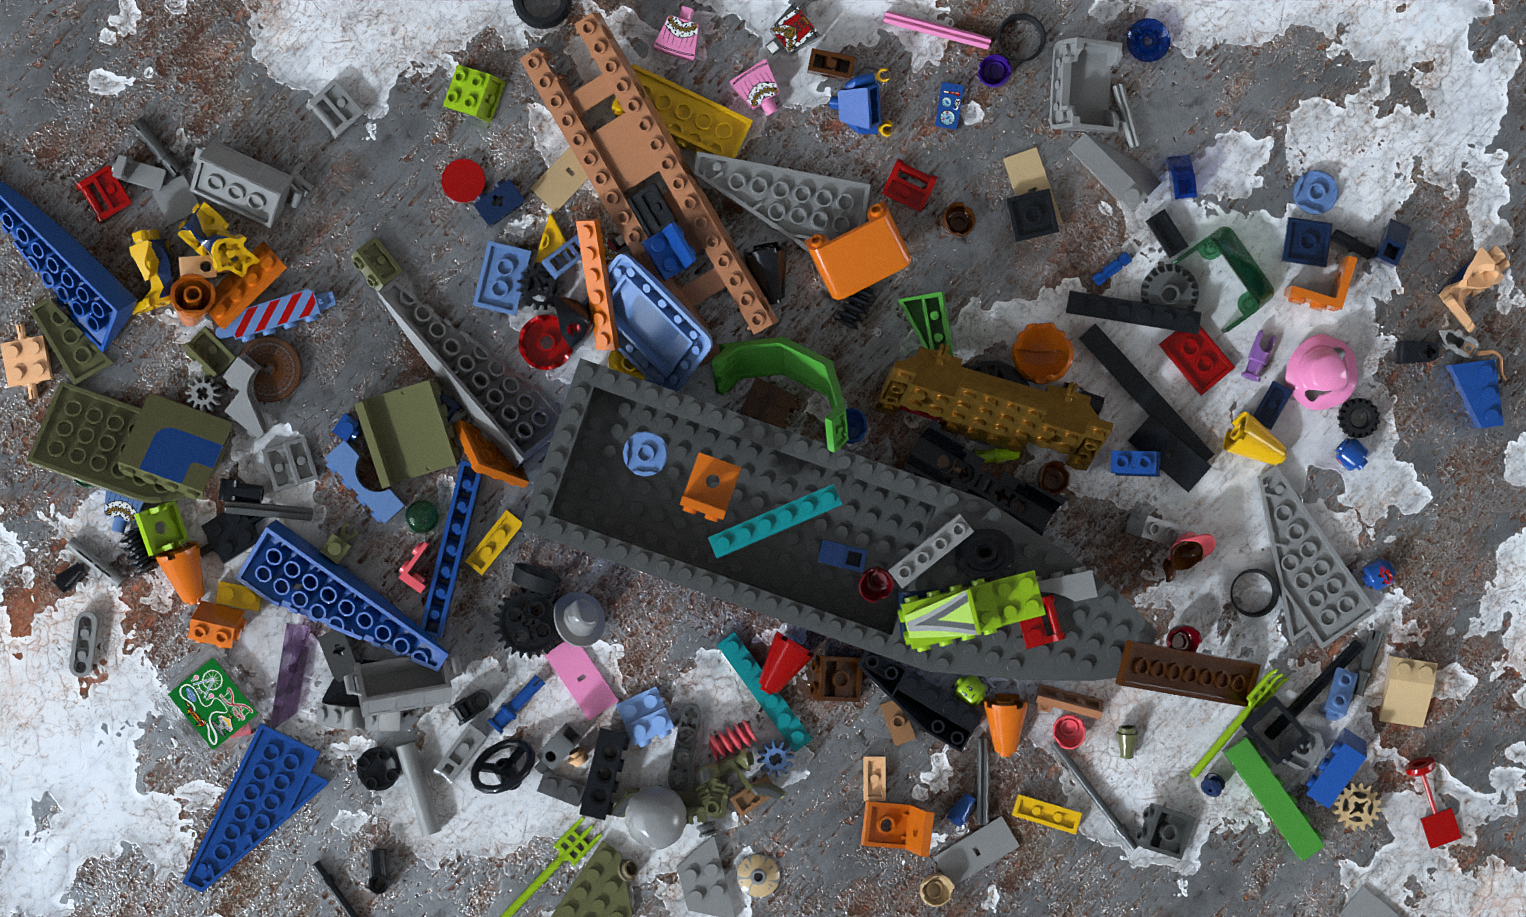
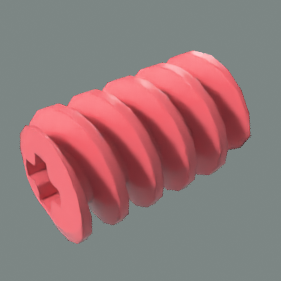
M744 719L742 720V727L734 723V731L727 726L725 735L720 730L717 731L718 738H715L712 734L709 735V745L717 762H719V754L723 758H727V750L734 755L735 747L741 751L743 743L751 747V739L758 744L750 724Z

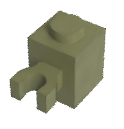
M348 522L343 524L341 534L333 533L320 550L321 553L337 564H341L354 547L349 541L360 532L355 529L353 534L349 535L346 532L347 527L350 525Z

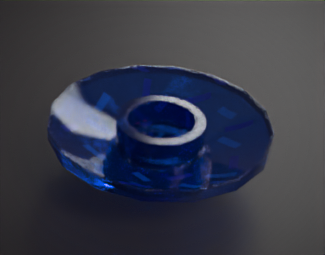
M1145 18L1131 26L1127 33L1126 44L1134 58L1141 62L1151 63L1160 60L1166 55L1170 47L1171 37L1168 29L1162 22L1156 19ZM1144 38H1150L1151 44L1145 45L1143 42Z

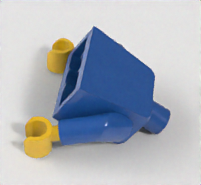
M886 67L880 68L878 73L875 74L869 72L855 76L846 82L845 88L838 90V96L830 98V108L838 109L839 120L847 123L858 134H877L881 132L886 137L892 134L891 130L886 131L883 129L885 126H893V123L889 120L881 123L879 83H875V80L887 82L890 77L882 78L880 76L882 71H888Z

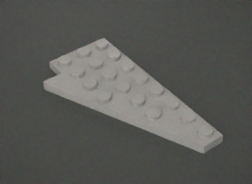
M698 151L696 152L692 173L807 252L809 251L804 240L813 235L824 234L830 241L864 224L871 184Z
M1274 465L1259 475L1257 482L1289 640L1294 642L1309 631L1319 647L1323 649L1377 610L1278 466Z

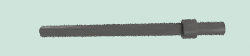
M1057 741L1052 743V748L1113 826L1117 837L1122 838L1131 851L1135 850L1138 845L1128 833L1130 830L1124 823L1121 824L1067 751L1060 747Z

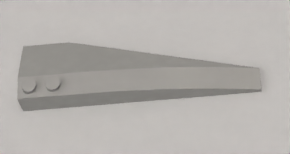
M395 280L377 292L401 329L438 378L516 469L552 440L561 411L542 389L536 385L532 388L525 381L526 378L520 373L516 374L507 367V363L496 359L488 349L464 331L457 330L452 326V322L446 318L442 319L433 312V308L422 304L417 300V296Z

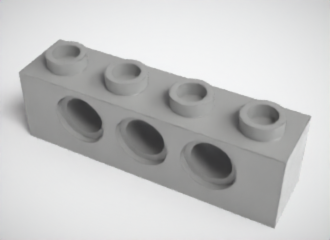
M958 513L888 568V571L903 589L974 531Z

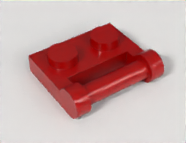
M898 158L881 195L921 213L938 177L933 174L930 176L904 164V161ZM901 171L926 183V188L923 189L897 177L898 172Z
M111 165L105 166L76 184L77 189L82 191L96 214L95 219L98 224L133 204L120 180L112 176ZM91 184H95L109 209L103 211L89 186Z
M1054 594L1041 597L1047 610L1053 634L1047 636L1041 616L1019 622L1026 649L1066 638L1055 609Z

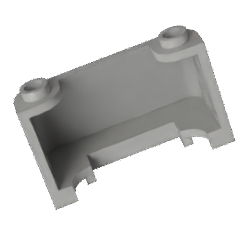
M1080 37L1059 40L1055 43L1052 57L1049 123L1052 129L1118 132L1120 120L1115 111L1109 110L1111 67L1118 65L1123 58L1122 43Z

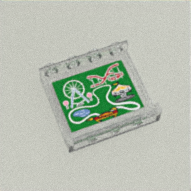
M215 645L210 647L207 652L149 697L205 767L271 715L268 711L270 709L268 704L263 699L259 700L254 694L256 692L255 688L248 681L244 682L240 677L242 673L235 664L231 666L226 660L228 657L226 652Z

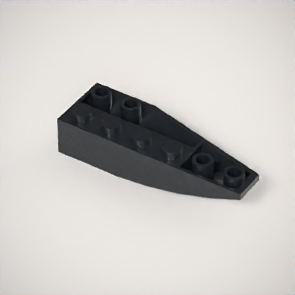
M866 650L857 664L923 731L955 750L962 752L984 715L981 711L967 705L952 694L890 658Z

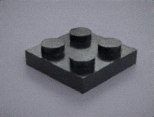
M1050 189L1005 199L1015 242L1059 232Z

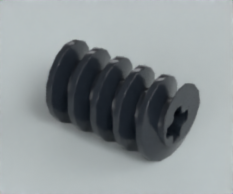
M866 287L847 297L846 299L849 303H841L844 311L837 310L836 312L840 319H833L850 329L858 330L859 327L855 322H863L860 314H868L864 306L872 307L868 299L877 298L873 293L874 290Z
M139 527L121 534L124 537L120 540V543H128L123 550L125 552H132L127 556V559H135L130 565L131 568H139L134 573L135 576L158 568L155 567L157 560L152 559V556L148 555Z

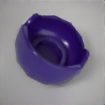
M988 55L979 63L978 78L988 87H1001L1010 79L1011 64L1002 55Z

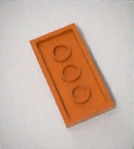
M264 241L251 252L260 260L258 264L250 265L244 277L231 272L215 288V302L208 313L223 330L287 268Z

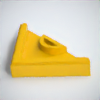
M552 213L548 215L535 263L539 262L541 266L543 265L541 262L547 256L567 242Z

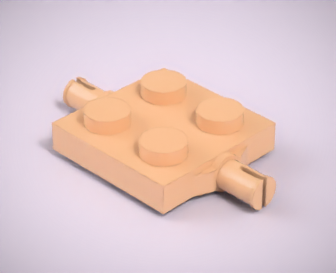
M25 323L15 325L18 338L11 342L0 344L8 387L27 386L29 399L39 398L36 385L43 381L54 379L46 337L44 335L29 337L26 333Z

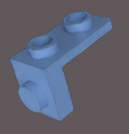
M1340 667L1336 668L1327 700L1320 705L1319 713L1324 714L1326 719L1337 721V719L1340 720L1347 715L1358 677L1357 673Z

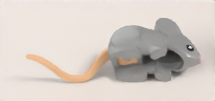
M1441 329L1439 331L1444 348L1446 350H1453L1463 358L1471 359L1473 356L1496 355L1499 358L1501 376L1505 381L1507 380L1503 371V358L1499 352L1495 350H1477L1479 342L1475 338L1463 334L1459 329Z

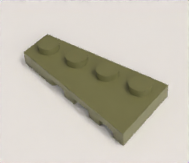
M49 298L29 308L74 386L114 364Z

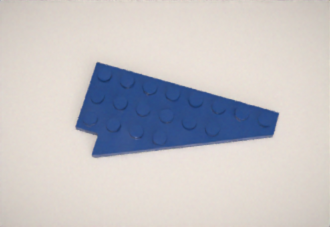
M261 722L182 883L203 893L327 786L330 780L312 772L321 751Z

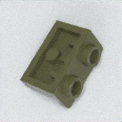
M374 237L358 248L351 256L354 267L364 274L368 285L375 288L377 292L403 273V270L377 237Z

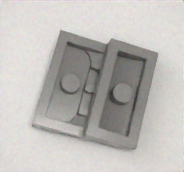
M305 436L261 450L274 493L319 479Z

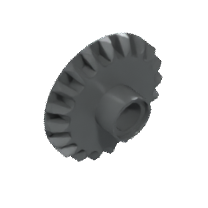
M1165 264L1154 268L1145 277L1141 286V300L1144 303L1193 310L1199 298V288L1195 277L1186 268L1175 264ZM1174 288L1176 296L1173 299H1166L1164 297L1165 289Z

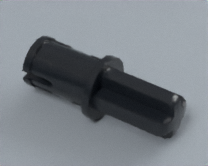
M1339 229L1332 233L1331 240L1348 249L1349 253L1354 252L1366 258V260L1372 257L1375 247L1358 240L1357 236L1352 237Z

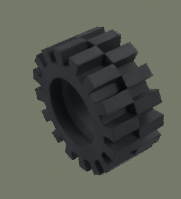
M1365 398L1348 400L1338 411L1339 416H1337V420L1340 423L1338 424L1339 428H1342V432L1350 437L1364 438L1372 435V432L1377 430V425L1380 424V412L1377 411V406ZM1357 409L1363 410L1367 415V421L1361 427H1357L1351 422V414Z

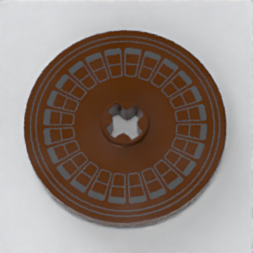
M275 336L258 337L247 343L240 351L238 356L245 353L261 366L253 386L258 401L271 403L283 400L291 395L299 385L302 376L301 360L295 348L284 339ZM266 364L268 366L272 365L274 367V369L271 370L272 375H270V373L264 372V369H266Z

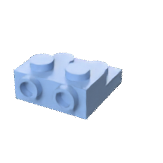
M657 686L616 704L634 746L637 744L640 748L652 742L650 738L657 735L663 738L671 734V729L675 727Z

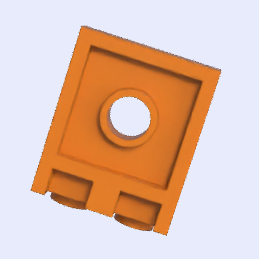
M1353 256L1341 258L1330 296L1294 285L1286 287L1283 296L1289 298L1288 302L1301 305V303L1310 304L1309 308L1317 311L1326 309L1330 311L1342 310L1358 258Z
M699 452L680 505L684 506L683 511L696 515L697 511L705 513L704 518L714 522H718V519L723 520L742 467ZM709 475L718 476L719 485L717 487L710 488L707 486L706 478Z
M866 800L861 845L906 849L919 856L929 857L934 812L916 804ZM884 819H889L890 827L883 831L881 823Z

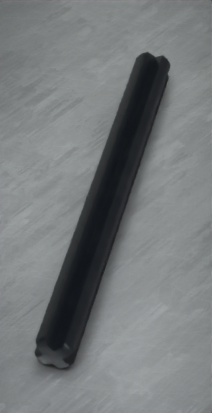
M1354 640L1288 707L1289 711L1297 717L1333 680L1336 668L1344 669L1363 650V645L1359 641ZM1282 713L1264 731V734L1270 740H1274L1291 722Z

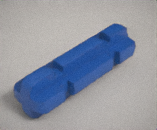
M1127 252L1122 253L1118 256V259H1114L1102 268L1101 272H1097L1092 276L1095 284L1098 286L1106 281L1105 279L1111 278L1123 268L1122 266L1128 265L1132 261L1131 257Z

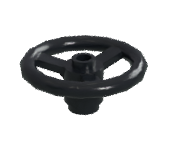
M509 738L487 748L479 755L471 768L470 780L474 788L484 794H498L517 789L530 774L535 764V751L532 745L523 739ZM517 747L509 758H501L495 764L485 763L499 750ZM525 752L527 754L526 762L519 771L516 763ZM480 772L494 773L501 784L486 785L482 783L479 778Z

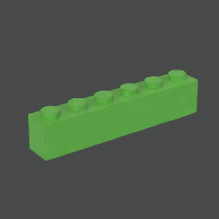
M1242 736L1222 752L1298 858L1305 861L1325 846L1321 841L1324 837L1317 828L1312 829L1308 822L1311 819L1304 810L1299 811L1295 804L1298 801L1291 792L1286 793L1282 786L1285 783L1278 774L1273 775L1269 769L1272 765L1265 756L1260 757L1256 751L1259 747L1252 738L1248 740L1247 737Z

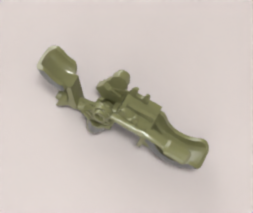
M747 747L743 748L737 755L717 763L703 765L699 769L694 785L690 789L683 792L675 791L685 804L687 812L686 824L691 825L694 824V816H697V822L705 823L707 821L706 814L717 819L723 818L728 810L727 802L732 786L720 778L731 772H735L745 787L750 791L752 790L755 795L769 796L782 800L787 796L788 792L771 783L752 784L741 770L744 768L746 771H751V765H754L753 752H749ZM640 788L627 789V794H624V797L617 802L611 815L624 818L630 798L640 791Z

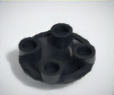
M370 748L363 752L357 760L358 778L368 790H386L393 786L399 778V760L388 748Z

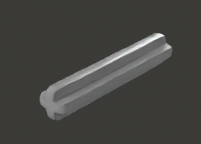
M1124 83L1114 85L1112 89L1130 148H1135L1141 145L1125 85Z

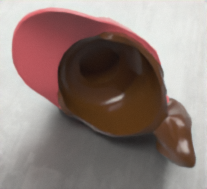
M1186 532L1180 535L1173 542L1170 555L1163 561L1166 582H1170L1175 578L1176 570H1188L1211 554L1215 549L1214 537L1211 534L1198 535L1194 532Z

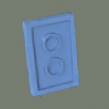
M488 241L473 306L517 316L522 292H517V289L521 287L517 280H523V276L520 274L521 271H528L526 266L529 265L532 251Z

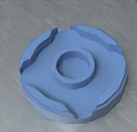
M1313 170L1306 172L1298 178L1294 185L1293 196L1295 203L1302 211L1317 215L1325 213L1334 206L1339 191L1331 175L1324 171Z
M650 431L637 432L631 436L625 443L623 450L626 466L633 473L640 476H651L662 471L667 464L669 456L668 446L664 439L657 433Z

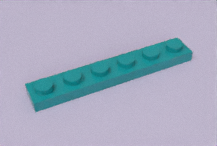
M831 484L708 537L716 558H719L841 506L842 502L834 484Z
M735 631L717 644L718 648L793 751H798L813 740L780 693L776 694L773 692L772 695H769L760 689L761 684L758 681L762 668Z

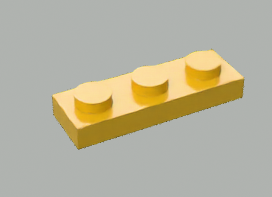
M506 510L465 562L483 575L519 531L523 522Z
M1018 793L1011 815L1076 835L1082 813Z

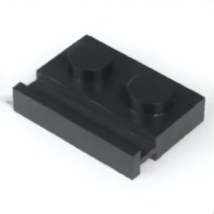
M657 183L649 185L627 199L649 238L661 232L671 222H678Z

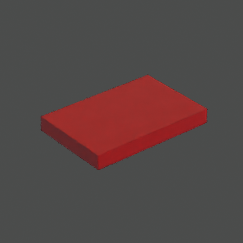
M1201 325L1199 326L1198 334L1174 331L1158 344L1200 396L1235 368Z

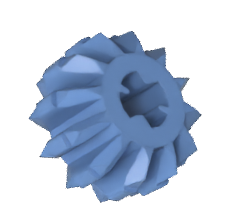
M772 739V747H769L766 742L763 743L767 751L758 750V754L765 757L758 758L757 763L765 762L760 767V770L764 771L766 768H769L767 776H771L772 771L776 770V777H780V769L785 774L788 773L785 765L793 767L794 764L787 759L794 758V754H786L791 750L790 745L782 749L784 745L783 740L780 741L779 746H776L775 739ZM776 753H779V758H782L781 762L776 761L775 764L772 763V758L769 759L770 755L774 756Z

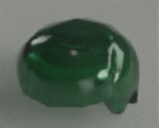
M418 500L406 509L404 522L407 529L414 534L424 535L435 528L438 523L439 513L436 506L431 502Z

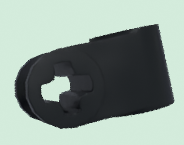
M1395 341L1396 364L1430 362L1439 356V347L1434 342ZM1427 346L1433 352L1428 358L1427 354H1423V350L1427 349Z
M480 689L448 708L454 712L459 720L458 725L461 726L488 708L492 703V696L489 691ZM477 695H483L486 698L484 706L476 703Z

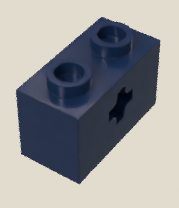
M505 179L500 180L493 186L495 188L489 194L484 192L475 199L477 202L473 205L490 228L526 203L510 179L507 181ZM497 196L499 198L504 197L501 207L493 205L496 202L494 198Z

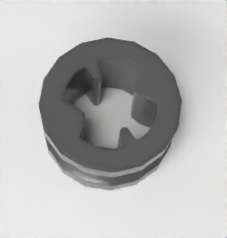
M715 821L696 826L697 830L700 831L699 838L718 832V829L714 828Z

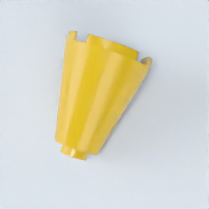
M1243 411L1233 420L1231 424L1234 425V428L1231 432L1227 430L1223 440V449L1229 453L1271 465L1281 464L1287 456L1286 446L1252 414Z

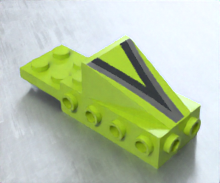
M1035 570L986 582L984 578L971 581L972 585L963 587L962 584L950 586L949 591L940 593V590L930 591L926 593L927 597L919 599L917 595L904 598L905 602L900 603L901 609L897 611L900 623L905 622L907 631L903 632L906 645H911L912 649L922 652L931 649L930 645L939 643L940 646H946L953 643L952 639L960 637L962 641L973 639L975 635H980L983 631L984 635L998 632L997 628L1004 625L1046 615Z

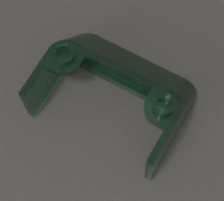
M1224 226L1216 229L1172 261L1173 264H1177L1196 250L1206 260H1213L1222 255L1247 291L1237 301L1238 309L1242 315L1221 329L1222 333L1232 330L1273 298V286L1235 232L1229 227Z

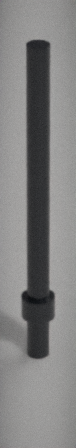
M319 860L311 866L321 878V884L324 888L327 887L346 915L348 917H359L335 884L336 880L332 874L327 873Z

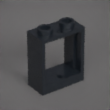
M1276 695L1271 697L1241 724L1276 765L1280 763L1285 765L1294 757L1291 753L1295 749L1299 748L1302 750L1311 742L1308 739L1311 734ZM1276 706L1302 734L1298 740L1279 756L1271 750L1252 728Z

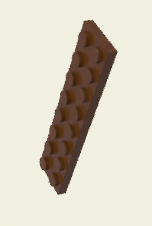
M1127 640L1115 684L1246 707L1249 703L1246 697L1255 688L1261 665L1255 662Z

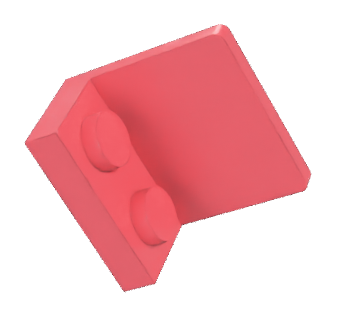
M430 541L419 542L412 551V554L415 556L411 561L406 560L399 570L402 573L399 579L420 594L424 593L429 587V584L426 582L428 578L418 571L414 573L412 571L432 545Z

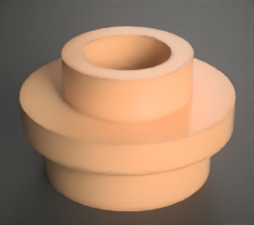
M576 747L569 753L568 762L575 767L582 765L589 758L588 750L585 747Z

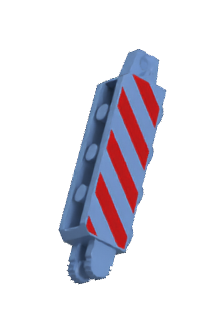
M306 289L246 308L226 329L223 330L221 327H217L215 335L218 338H223V340L235 337V340H242V343L254 340V335L263 333V336H268L276 333V329L283 326L285 330L298 326L297 322L299 321L313 322L319 320L318 316L322 315L323 311L337 305L333 292L317 294L310 289Z

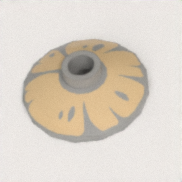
M752 854L746 857L739 864L736 872L740 889L754 898L772 894L780 881V869L777 863L770 856L764 854ZM756 873L762 874L763 878L760 881L755 880L754 875Z

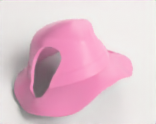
M1318 334L1310 337L1295 349L1289 359L1286 370V386L1293 391L1291 395L1301 405L1311 410H1325L1342 404L1352 395L1357 386L1358 370L1354 352L1346 343L1329 335ZM1334 348H1339L1345 352L1343 360L1334 351ZM1308 390L1331 391L1319 395L1315 401H1310L1305 395V391Z

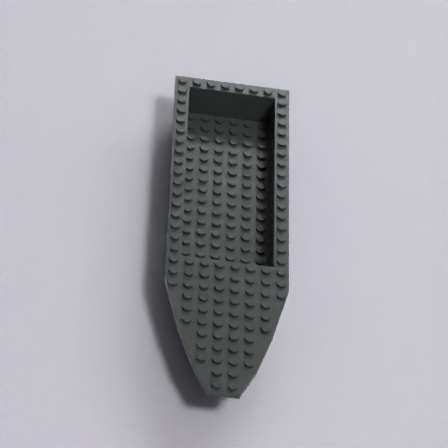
M582 358L579 359L520 528L523 531L930 672L1016 680L1095 681L1117 678L1126 641L1133 640L1153 644L1157 631L1120 593L1093 573L1098 597L1073 601L1059 594L1040 592L1041 597L1054 594V605L1061 629L1066 635L1065 639L1026 649L1019 622L997 628L998 632L984 635L983 631L980 635H975L973 639L962 641L960 637L952 639V644L940 646L939 643L930 645L931 649L917 652V649H912L911 645H906L904 637H900V619L897 611L899 610L898 591L944 589V592H947L950 586L962 584L963 587L972 585L971 581L976 579L972 576L968 577L965 572H961L960 567L957 565L956 550L958 545L903 589L894 579V588L889 597L880 599L877 603H872L865 600L859 593L858 584L863 574L862 572L818 562L822 540L867 549L868 553L864 571L874 566L888 569L959 513L973 531L987 528L996 529L1008 535L1014 544L1016 555L1014 556V563L1010 565V570L1006 569L1003 575L999 574L995 579L992 577L987 578L986 581L1035 570L1036 576L1046 579L1050 578V573L1063 571L1064 574L1073 573V568L1083 565L1067 552L985 499L842 449L833 453L828 450L825 443ZM650 431L657 433L668 446L669 456L667 464L662 471L655 475H636L624 462V445L637 432ZM699 452L742 467L724 519H718V522L704 518L705 513L697 511L696 515L683 511L684 506L680 505ZM709 475L706 478L707 486L710 488L717 487L719 485L718 476ZM834 484L842 502L841 506L716 558L708 537ZM1043 604L1046 615L1041 617L1048 636L1053 634L1045 604Z

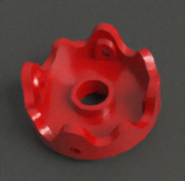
M535 316L520 331L519 352L524 360L534 368L539 370L557 369L564 365L573 353V349L567 344L561 334L558 317ZM568 326V334L573 335L571 328ZM545 336H549L553 340V345L549 349H543L540 344L541 339Z

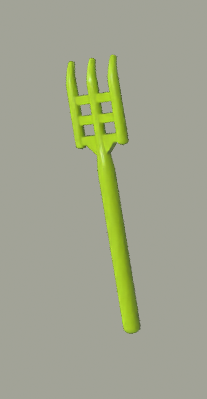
M1276 668L1269 671L1246 697L1249 701L1248 705L1190 771V775L1193 778L1199 776L1241 724L1249 717L1253 709H1259L1282 684L1289 680V677L1281 679L1273 687V684L1284 675L1279 673L1270 679L1274 673L1278 672Z
M583 816L577 820L553 845L555 849L559 850V856L546 867L500 917H512L559 868L563 861H571V864L575 866L599 841L602 833L597 835L588 844L584 838L594 826H589L578 835L575 830L580 826L585 817ZM570 835L576 838L573 843L568 839ZM563 842L569 846L566 850L561 846ZM579 843L585 847L582 851L577 848ZM573 850L578 854L575 858L570 855Z

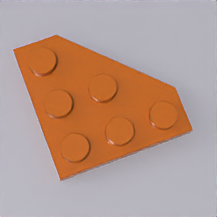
M461 420L456 422L454 428L457 432V437L463 445L465 454L468 456L471 468L476 473L489 475L493 479L506 481L513 486L517 485L525 488L530 481L523 467L520 465L516 469L492 441L489 443L485 437L480 435L482 431L478 427Z

